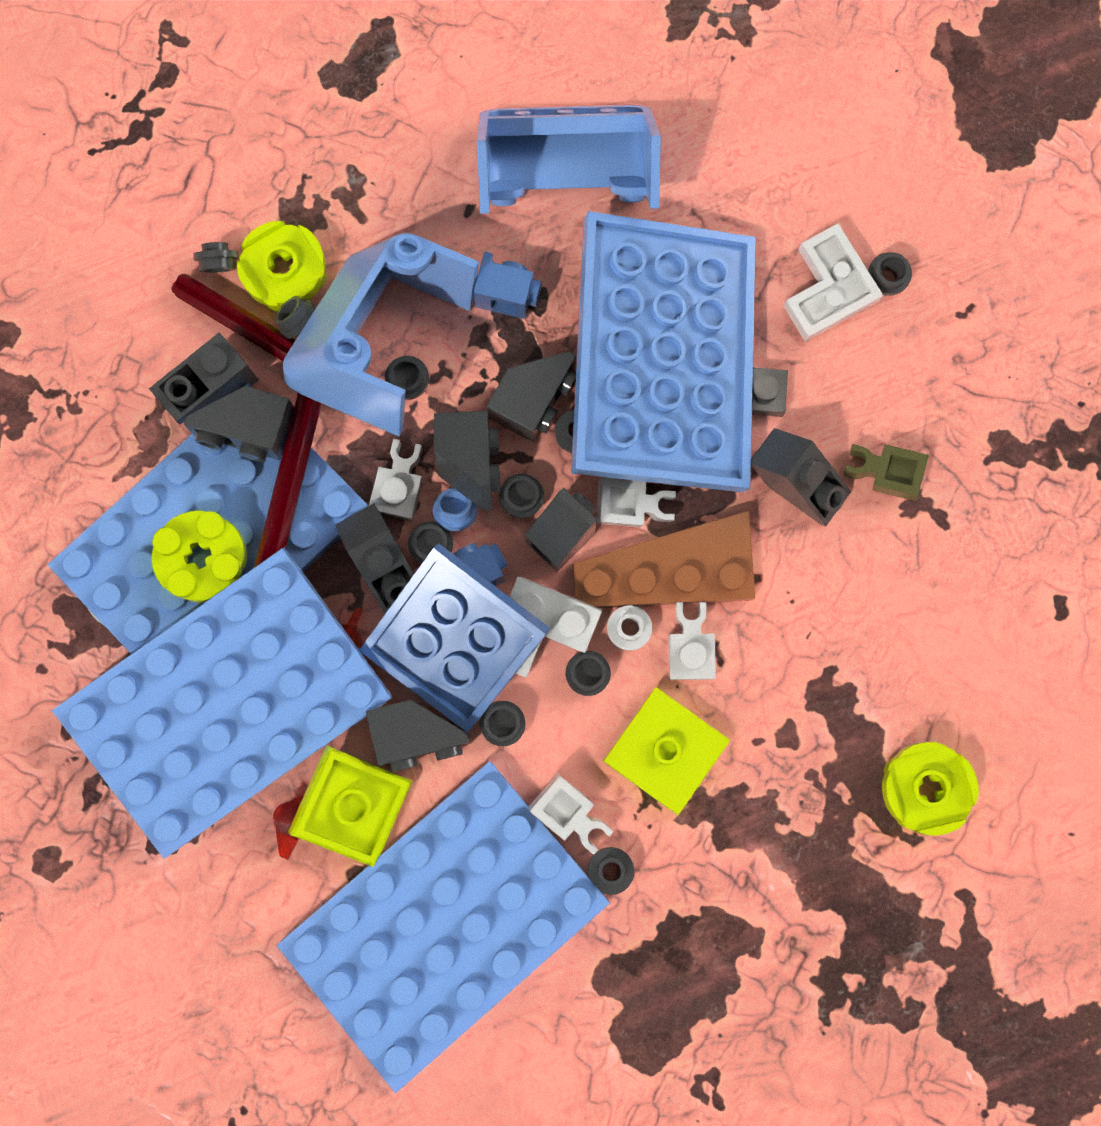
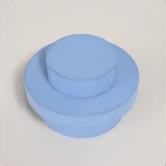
M450 488L443 491L433 504V517L441 528L448 531H461L471 526L476 520L477 505L455 488Z

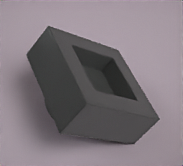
M753 367L752 415L784 416L786 412L788 370Z

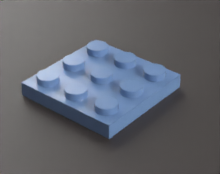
M438 543L359 651L468 733L545 637L550 627Z

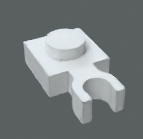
M393 439L390 451L393 459L392 469L378 467L369 506L375 503L381 515L413 522L423 478L411 473L412 469L421 460L423 447L420 444H415L413 455L410 458L403 459L399 457L401 442L400 440Z
M602 477L598 482L597 524L641 527L644 526V515L650 516L655 521H674L675 514L662 513L658 508V502L660 499H674L676 491H659L653 495H646V482Z
M677 602L675 604V618L681 627V634L668 635L669 680L716 679L715 634H701V625L706 618V602L698 603V617L695 620L685 618L683 615V602Z
M559 773L552 778L528 808L534 816L564 841L574 830L578 833L583 846L593 855L598 849L592 842L588 841L590 831L598 828L603 830L609 837L613 833V830L601 819L587 816L594 806L593 802Z

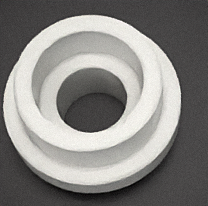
M627 605L620 607L612 613L608 620V637L616 647L622 650H637L643 647L651 637V619L643 609L637 606ZM630 619L637 623V634L628 636L623 633L621 625L625 620Z

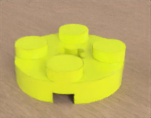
M284 221L267 222L252 230L245 237L241 245L243 250L240 254V261L237 260L238 276L249 295L272 311H278L288 299L294 296H299L302 300H311L327 281L326 259L317 238L307 228L298 225L299 227L285 225ZM280 256L285 261L293 259V263L289 266L290 270L284 274L271 271L276 267L274 260Z
M198 510L182 513L167 522L164 528L159 529L153 536L151 560L155 576L165 589L178 598L195 603H205L238 580L243 568L245 569L247 548L242 535L235 526L216 512ZM196 546H200L203 550H211V555L205 558L206 566L200 569L195 563L188 562V556L192 554V549Z
M937 742L915 743L901 749L885 764L882 780L883 799L890 814L903 828L924 835H945L959 829L968 820L965 818L970 814L972 806L976 805L979 795L978 780L970 762L961 754H957L953 749ZM929 775L931 781L939 782L941 785V790L934 792L935 800L932 802L928 801L926 795H920L919 786L923 784V778Z

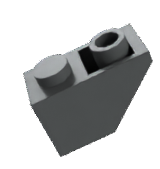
M219 332L151 386L149 390L178 424H182L185 422L186 417L193 412L244 387L247 383L252 386L259 379Z
M567 351L508 368L486 406L488 418L532 442L536 440L540 431L547 434L558 414V410L553 408L561 394L568 396L576 383V355Z
M244 386L188 415L184 425L196 437L195 442L202 446L215 450H222L223 445L240 449L239 455L257 462H265L266 457L281 460L294 406L287 397Z
M488 411L434 413V453L438 476L483 511L493 510L492 493L501 492L499 465H491V455H499L498 428L489 429Z
M773 428L751 458V467L770 489L821 525H828L851 493L850 489L812 440Z
M563 487L527 531L525 541L543 560L558 572L594 536L597 519L593 514L596 512V509L581 493L576 492L572 496Z
M373 503L335 524L349 556L386 614L413 577L414 572L377 506Z
M413 700L366 711L378 766L390 764L392 772L419 766L417 757L435 753L437 761L463 755L462 745L471 743L470 734Z

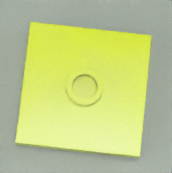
M655 687L603 762L673 813L679 815L724 751L730 739Z
M326 745L288 833L374 867L377 858L382 853L412 781Z

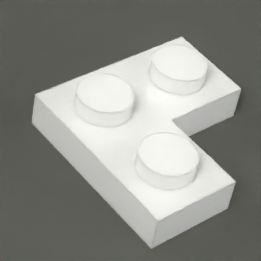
M839 223L800 244L798 251L818 283L787 299L783 307L803 340L807 342L881 300L883 297L882 292Z
M521 576L517 577L510 595L511 599L550 627L545 635L546 638L583 653L586 652L603 609ZM541 642L525 660L516 674L525 678L528 676Z

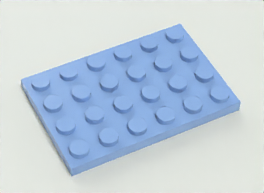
M592 211L587 212L583 222L571 474L743 493L750 489L756 237Z
M191 434L47 565L132 654L204 604L178 598L159 583L153 571L151 560L154 534L159 529L164 528L167 522L182 513L198 510L216 512L235 526L244 539L247 548V563L239 577L241 578L254 568L281 460L266 457L265 462L253 461L239 455L240 449L223 445L222 450L211 449L196 443V437ZM312 448L286 550L303 573L341 538L335 524L369 506ZM200 546L194 547L192 554L188 556V562L195 563L199 569L205 567V558L211 555V550H203Z
M284 547L51 711L163 859H165L367 716V710L379 708L392 698V694Z
M491 761L377 858L374 867L370 865L366 867L276 945L395 1094L610 904L609 900L593 884L587 874L544 823L529 811L528 804Z

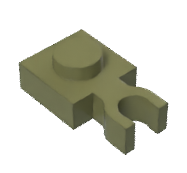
M852 444L850 456L862 458L865 464L859 468L846 465L844 470L845 477L853 479L872 477L875 478L872 491L917 501L929 458L928 454L885 444L882 456L873 455L869 449L863 446Z

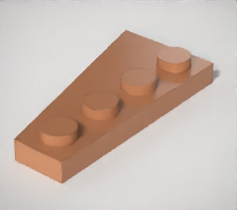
M749 510L575 562L573 564L575 599L598 608H614L627 605H674L677 602L694 604L699 602L753 601L755 599Z

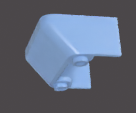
M642 105L497 108L480 112L477 133L480 214L489 213L490 200L491 204L495 206L516 204V198L522 197L525 194V190L610 187L611 192L619 195V200L623 202H641L647 196L650 209H659L661 135L651 108Z
M409 233L396 235L352 254L344 263L284 358L283 373L287 386L299 394L396 436H400L403 431L406 390L365 373L371 361V348L367 340L359 335L358 332L391 278L470 311L474 303L473 291L477 280L479 261Z

